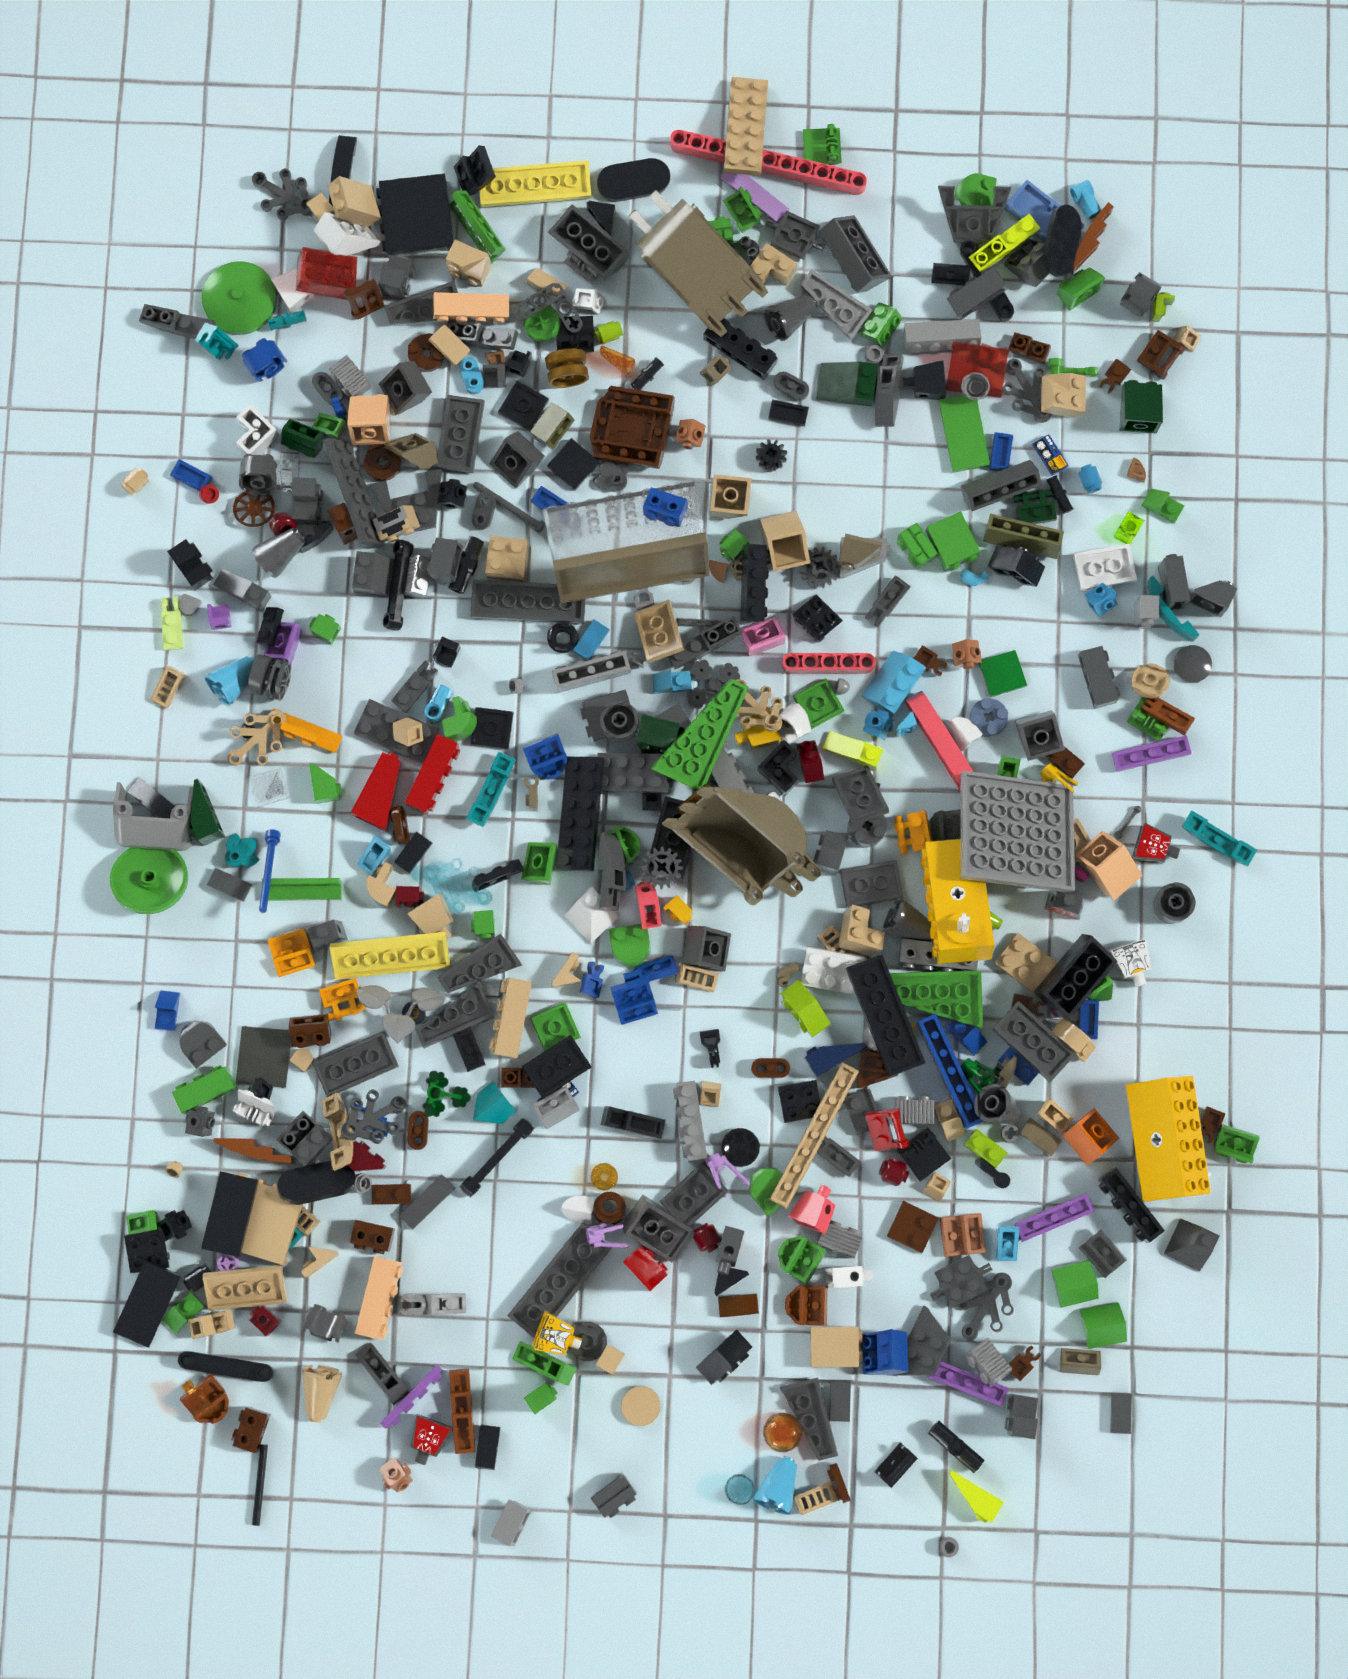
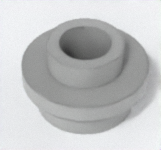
M360 1173L355 1176L353 1187L358 1193L367 1192L372 1186V1180L368 1175Z
M945 1537L939 1542V1551L943 1556L953 1557L957 1554L959 1545L954 1538ZM947 1543L952 1544V1549L949 1551L945 1550Z

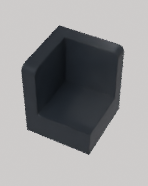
M515 350L512 358H508L506 362V370L524 377L532 360V353L527 351L525 354Z
M442 636L433 655L434 661L451 668L461 649L460 644Z

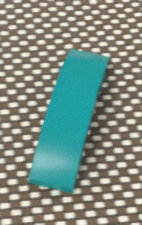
M1151 576L1147 581L1149 595L1159 596V616L1182 637L1195 641L1199 637V633L1188 620L1181 624L1160 597L1164 592V588L1154 576Z
M501 752L497 753L489 775L476 801L473 803L466 820L481 827L485 826L501 796L516 759Z
M1192 810L1190 811L1182 825L1184 830L1224 856L1242 865L1249 866L1257 849L1242 840L1235 839L1207 822L1206 818Z

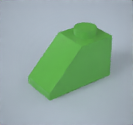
M309 763L315 802L320 804L340 800L339 795L342 794L341 784L337 783L335 778L314 763Z

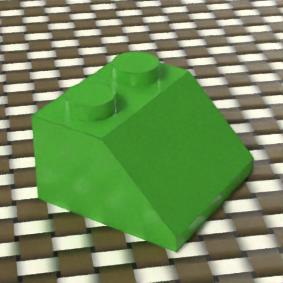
M1090 267L1086 270L1081 269L1074 274V278L1071 280L1066 279L1059 284L1057 295L1067 309L1071 311L1098 293L1105 277Z

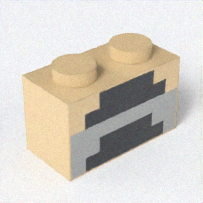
M322 193L306 203L311 218L316 224H318L324 212L335 214L334 208Z
M403 505L373 519L380 541H388V543L399 540V536L403 534L404 536L410 535L415 532L414 529L420 527L414 508L411 505Z

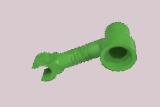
M1061 358L1048 359L1050 374L1073 373L1089 377H1097L1098 367L1070 368L1063 366V359Z

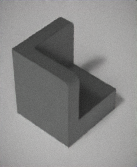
M483 364L484 388H506L505 364Z

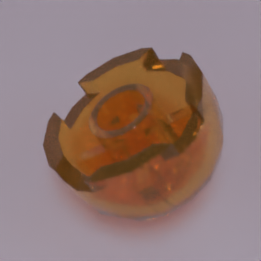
M780 1412L773 1414L766 1420L763 1427L764 1440L776 1452L786 1453L792 1451L799 1445L802 1439L801 1425L796 1417L789 1413Z

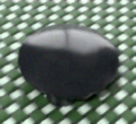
M737 1128L724 1136L721 1150L722 1154L725 1155L732 1165L744 1167L756 1160L759 1155L760 1144L753 1132L748 1129Z

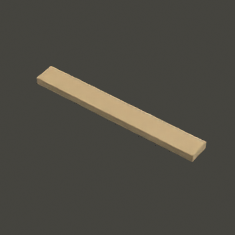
M843 1062L841 1063L778 1182L770 1201L785 1209L788 1208L859 1072L855 1068Z

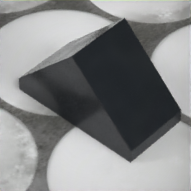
M588 201L586 203L588 212L597 224L612 236L616 212L615 204Z
M730 1268L729 1275L718 1273L714 1294L718 1296L748 1276L749 1273L735 1268Z

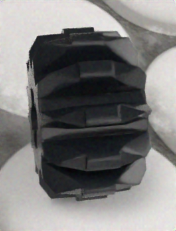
M770 439L767 440V445L761 442V448L756 449L758 454L756 460L760 461L759 466L765 465V471H768L769 467H772V471H776V466L782 468V463L787 461L785 457L787 450H783L784 444L778 445L777 439L774 441V444H771Z

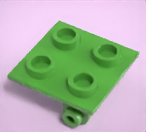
M828 124L827 128L803 129L804 159L823 164L842 163L840 128H836L834 124Z
M1142 697L1127 722L1160 742L1168 726L1140 710L1144 702L1148 700V698Z

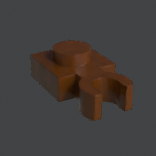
M1116 359L1105 372V376L1108 378L1103 379L1099 387L1102 388L1104 384H1108L1110 388L1107 393L1110 394L1114 389V383L1120 386L1132 369Z
M923 645L913 658L926 667V672L932 668L937 676L942 675V672L937 669L938 666L947 667L946 662L937 661L938 655Z
M1013 994L1011 1008L1019 1001L1030 1012L1033 1011L1037 1016H1044L1043 1013L1037 1011L1038 1006H1046L1044 1002L1032 1003L1033 997Z
M1208 1106L1204 1110L1200 1123L1204 1127L1202 1137L1203 1134H1207L1209 1136L1207 1143H1212L1214 1139L1213 1130L1219 1132L1226 1113Z
M1033 1346L1026 1348L1024 1356L1018 1353L1009 1363L1010 1367H1012L1011 1373L1019 1381L1034 1368L1030 1362L1038 1360L1041 1356L1040 1353H1037L1034 1357L1030 1355Z

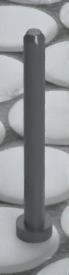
M479 482L473 484L474 489L477 491L493 494L496 498V503L535 527L537 533H541L544 529L546 522L543 520L539 522Z

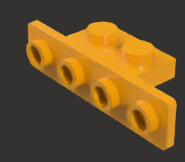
M285 713L286 723L283 722L280 727V732L284 733L285 737L293 740L294 738L302 740L301 743L310 747L313 744L330 752H337L343 738L342 735ZM274 717L273 719L275 723L281 720L280 717Z

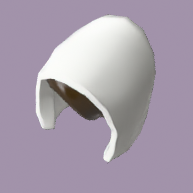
M792 703L778 715L782 719V727L778 730L782 741L785 740L790 743L811 732L808 715L801 705Z

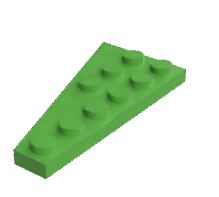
M729 679L650 769L695 790L706 784L749 687L734 679Z
M981 970L890 973L902 1005L932 1014L936 1013L938 1016L983 1029Z

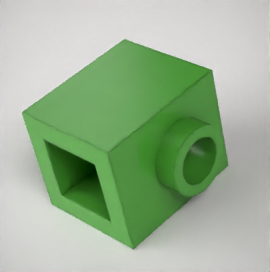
M734 529L729 536L725 535L720 541L721 555L728 561L730 559L732 561L737 560L742 554L743 545L749 544V540Z
M319 614L317 618L314 617L309 626L313 635L330 644H333L341 627L328 614H325V616Z
M493 910L474 911V920H471V932H475L476 937L480 936V939H491L492 935H496Z

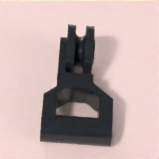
M719 1029L701 1031V1045L708 1048V1051H717L714 1052V1056H712V1053H709L711 1068H714L713 1065L719 1067ZM716 1037L714 1044L708 1045L705 1043L706 1038Z
M980 1158L975 1160L976 1166L994 1178L993 1181L997 1187L1007 1188L1011 1179L1008 1174L998 1172L985 1160Z

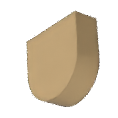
M299 1049L289 1061L306 1072L313 1062V1055L307 1049Z

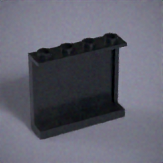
M445 173L379 181V188H376L377 199H381V205L378 206L380 216L383 217V223H380L381 235L385 234V241H382L383 252H387L388 258H390L391 253L446 247L447 251L450 250L453 244V233Z

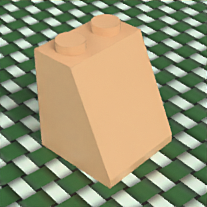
M357 395L350 397L348 429L352 445L385 444L390 442V404L388 395Z
M1104 831L1100 832L1074 855L1101 891L1114 901L1143 876L1125 845Z

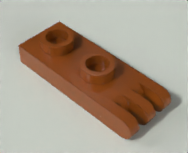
M1158 697L1148 698L1140 708L1143 713L1148 716L1150 715L1152 718L1184 736L1195 720L1194 717Z

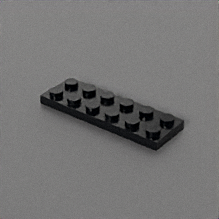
M567 756L556 870L594 871L604 767L603 757Z
M883 955L847 967V974L888 1077L925 1064L926 1062Z

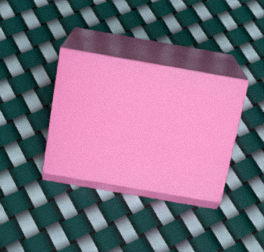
M775 616L741 628V636L749 656L785 644V634Z

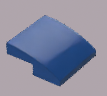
M647 976L610 987L621 1025L658 1014Z

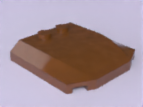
M610 386L604 397H601L597 402L591 428L590 441L595 458L659 469L664 457L674 412L675 397L673 395Z

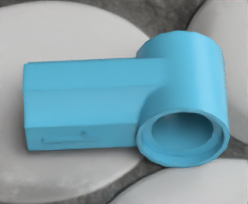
M1086 180L1070 188L1073 200L1079 204L1086 219L1091 220L1095 218L1101 211V208L1094 197V190L1090 181Z
M438 685L429 704L425 707V717L429 723L437 724L442 720V714L454 693L453 690L444 685ZM431 710H437L439 712L438 715L435 717L429 716L428 714Z

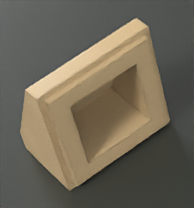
M1189 326L1179 327L1174 340L1184 346L1186 350L1193 352L1201 335Z
M702 1081L699 1105L719 1107L721 1084Z
M934 1172L923 1193L940 1202L951 1181Z

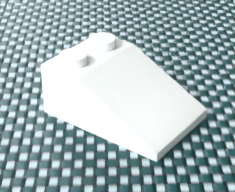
M324 212L313 230L318 235V239L329 247V251L334 255L348 256L382 244V241L369 227L336 218V215Z

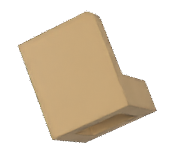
M404 718L393 722L394 740L406 746L423 741L422 723L411 718Z
M607 1345L596 1365L613 1375L625 1353Z

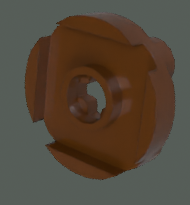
M431 333L415 337L408 345L409 361H415L418 368L425 372H432L438 369L445 357L428 340L433 335ZM423 350H431L430 356H422Z
M374 444L367 450L363 460L364 468L367 474L375 481H388L401 471V457L384 448V444ZM380 458L388 460L385 466L377 464L380 462Z

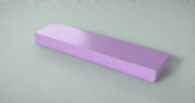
M723 173L720 179L736 192L739 191L738 188L741 186L744 191L748 190L752 197V200H750L752 205H757L759 210L772 221L778 223L783 218L785 212L789 211L788 207L748 175Z

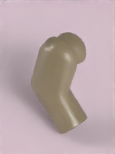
M797 962L780 968L776 978L779 986L786 987L789 984L790 975L800 971Z

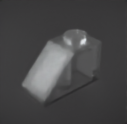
M281 452L276 468L277 490L292 491L293 477H299L300 453Z

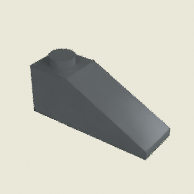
M223 568L213 583L217 588L260 612H263L272 597L268 590Z
M372 1343L355 1354L392 1405H395L409 1394L404 1383Z

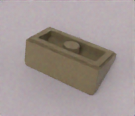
M1032 1118L1028 1119L1019 1132L1020 1135L1049 1156L1054 1154L1062 1141Z
M1061 1348L1060 1372L1099 1375L1101 1370V1351Z

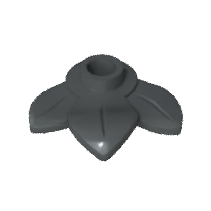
M602 461L599 466L601 475L593 479L594 484L601 489L623 490L627 485L628 465L619 462L615 465L611 461Z

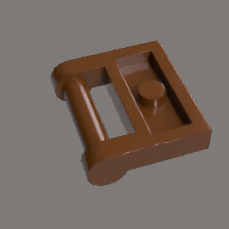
M374 279L364 282L354 289L347 288L344 291L345 298L350 303L351 314L354 319H361L384 307L380 291ZM359 296L364 305L361 308L358 307L356 298Z
M1157 330L1138 357L1137 362L1155 373L1158 378L1164 380L1168 375V370L1177 357L1183 354L1185 348L1160 330ZM1171 347L1173 352L1160 368L1157 366V363L1167 349Z

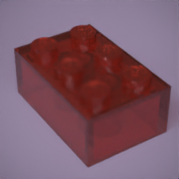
M302 247L297 258L296 291L347 300L344 291L347 288H356L357 257L334 255L328 251Z

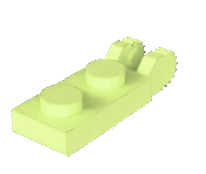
M178 596L173 597L174 611H168V600L166 597L162 598L163 612H161L164 650L184 649L182 612L179 608Z

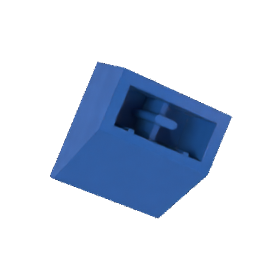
M889 1329L862 1335L864 1375H895L908 1372L907 1332Z

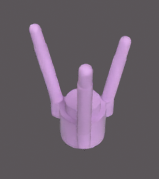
M716 1153L705 1160L718 1189H721L718 1173L725 1168L724 1164L747 1186L750 1185V1182L727 1160L725 1155L720 1157L719 1153Z
M624 1215L621 1219H626L627 1215ZM601 1223L586 1229L588 1243L594 1244V1247H629L628 1244L601 1242V1240L605 1239L604 1233L624 1227L622 1224L603 1229V1227L612 1223Z

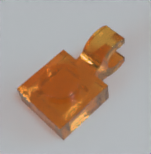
M191 1380L181 1385L188 1395V1398L184 1401L195 1417L213 1405L202 1388L196 1391Z

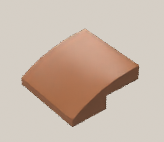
M981 1213L939 1218L944 1257L986 1253Z

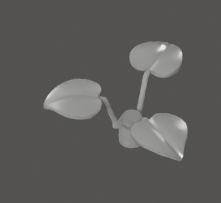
M369 985L356 991L359 1001L365 1007L370 1009H379L383 1005L386 1007L387 1015L383 1018V1027L396 1043H399L414 1031L415 1022L409 1015L416 1005L422 1011H431L440 1007L445 1001V997L441 993L431 988L422 987L414 990L412 993V999L415 1002L411 1004L406 1015L391 1014L387 1002L390 1000L391 994L385 988Z

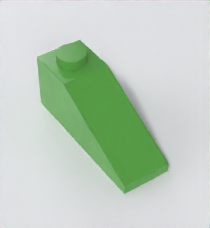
M522 1341L519 1342L512 1357L513 1360L569 1386L577 1369L546 1352L534 1350L531 1345Z
M546 1382L525 1396L524 1399L535 1415L557 1399L556 1394L558 1392L552 1383L548 1385Z

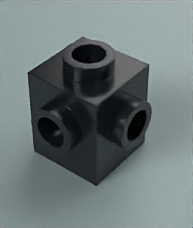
M457 479L441 482L437 504L449 509L463 508L467 486L460 484V481Z
M173 1210L164 1215L165 1218L157 1223L158 1229H163L165 1241L174 1237L177 1240L187 1235L186 1231L192 1228L190 1219L184 1210L177 1213Z

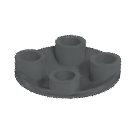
M743 236L739 241L731 245L749 266L760 252L757 242L748 236Z
M1197 645L1183 647L1178 651L1174 659V671L1180 678L1188 682L1198 683L1204 680L1212 669V659L1209 653Z

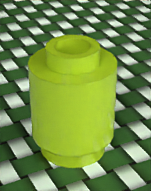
M611 321L597 326L594 335L597 342H601L603 345L619 339V336L623 335V331L618 321Z

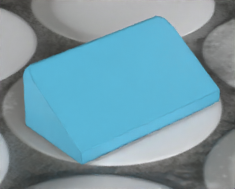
M913 711L897 727L895 737L914 732L917 723Z

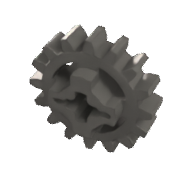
M817 547L814 548V552L808 550L810 563L801 565L800 567L803 568L799 570V574H804L802 580L808 579V586L814 583V588H817L818 584H821V587L824 588L825 583L832 585L831 579L837 580L835 574H839L840 569L836 568L839 566L838 561L835 562L837 555L831 556L832 550L825 552L824 547H822L821 551H818ZM828 561H830L832 565V570H830L831 568H829L827 565ZM807 565L811 568V574L807 571ZM820 565L823 566V568H822V569H819V571L816 570V566H817V567H819Z
M661 847L659 852L656 848H653V854L647 852L648 859H642V862L646 865L641 866V870L646 871L642 874V877H648L646 883L653 882V888L660 885V890H663V885L670 888L671 882L677 884L675 878H681V874L678 871L683 870V867L678 866L682 863V860H676L678 854L674 853L672 855L670 848L665 852L663 847ZM658 856H666L667 858H666V859H658L657 857H658ZM650 862L654 866V870L651 874L649 872ZM673 863L675 865L674 874L670 871V866ZM658 865H661V866L666 865V866H665L666 872H664V871H662V870L659 872V871H658V870H659V869H658ZM659 877H665L667 880L660 881L656 879H658Z

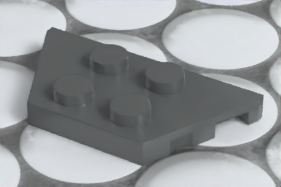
M923 1306L907 1338L908 1372L893 1376H935L952 1341L926 1306Z

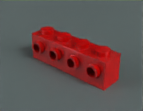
M439 734L436 735L405 801L406 806L428 815L429 811L432 812L436 805L435 798L437 794H441L445 785L443 784L445 776L449 777L453 768L451 766L453 759L457 760L461 750L457 742Z

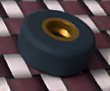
M409 1002L403 1007L402 1015H406L413 1002ZM416 1005L413 1010L417 1012V1015L413 1017L410 1014L409 1017L413 1019L415 1025H418L424 1020L426 1012L420 1010Z

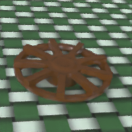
M246 489L238 497L236 496L233 504V514L236 520L248 527H258L266 524L275 512L273 497L270 494L265 495L267 498L259 502L261 496L257 495L256 499L253 500L249 490ZM248 495L249 502H247V501H245V500H243V499H241V498H243L244 496ZM269 501L272 504V508L262 506ZM240 502L246 505V507L237 508V504ZM262 510L270 511V516L266 518L261 513ZM247 511L241 518L237 515V512ZM248 515L252 516L251 524L243 522ZM260 516L263 522L255 524V517Z

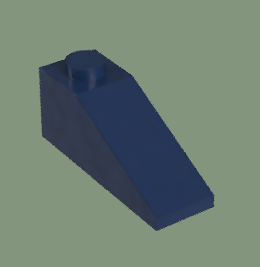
M865 1043L823 1046L818 1049L815 1046L806 1052L807 1056L804 1059L817 1078L867 1046Z

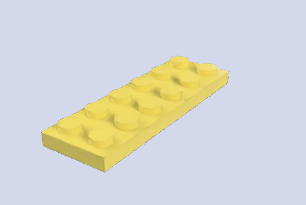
M587 160L493 168L496 177L480 190L481 207L592 198L589 162Z
M446 932L330 943L335 979L450 968Z

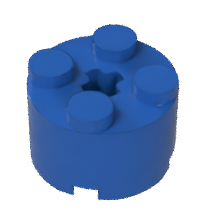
M266 338L260 339L255 347L246 350L242 354L244 364L258 382L263 381L262 378L266 376L268 379L272 378L285 367L283 363H287V359L275 341H267Z

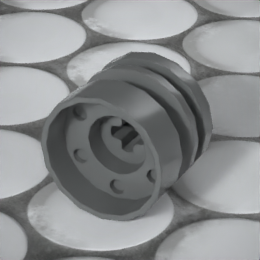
M258 654L250 671L248 692L262 696L267 688L268 698H273L275 695V699L281 701L289 687L291 663L285 661L282 664V660L277 659L272 666L271 657Z

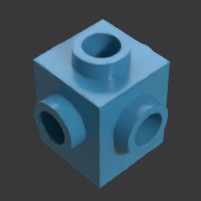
M1101 583L1084 595L1089 607L1098 617L1118 605L1115 599L1117 596L1116 592L1112 587L1108 588L1104 583Z
M879 709L878 712L871 710L865 718L863 731L885 741L887 734L893 729L894 719L888 717L890 713Z

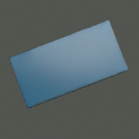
M593 619L573 649V652L589 661L610 629Z

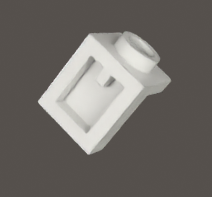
M576 288L572 304L575 309L592 310L595 314H600L604 297L596 290Z

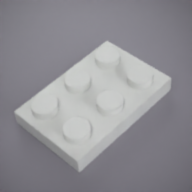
M1130 543L1073 554L1080 591L1091 590L1101 583L1108 587L1137 581Z
M807 946L801 983L804 986L856 995L846 968L863 962L864 956Z

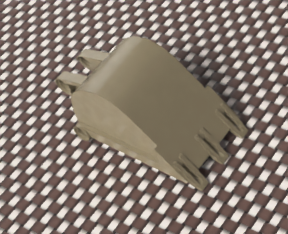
M655 190L649 197L666 214L651 227L636 209L628 215L645 233L636 242L643 251L639 256L650 268L653 267L710 330L715 331L722 337L727 330L720 321L732 310L743 317L748 311L741 301L753 290L762 298L768 293V290L763 285V280L704 218L705 215L694 203L689 206L684 199H681L672 207Z
M702 787L697 791V794L702 796L697 803H684L679 807L681 811L685 812L680 818H667L662 822L663 826L673 830L744 892V899L750 905L759 903L763 899L764 890L770 885H773L790 897H796L803 891V886L793 873L798 876L801 875L812 882L821 876L819 867L806 853L807 838L799 818L788 805L776 797L760 793L741 792V789Z

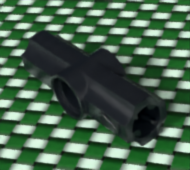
M474 536L468 537L461 554L456 580L450 583L448 587L453 592L464 594L471 576L476 571L484 541Z
M939 1420L928 1432L933 1439L971 1472L975 1473L985 1461ZM955 1441L961 1443V1449L958 1452H953L951 1449V1445Z

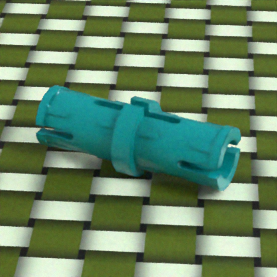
M304 310L290 314L283 313V316L268 319L270 330L285 326L289 328L293 324L306 322Z

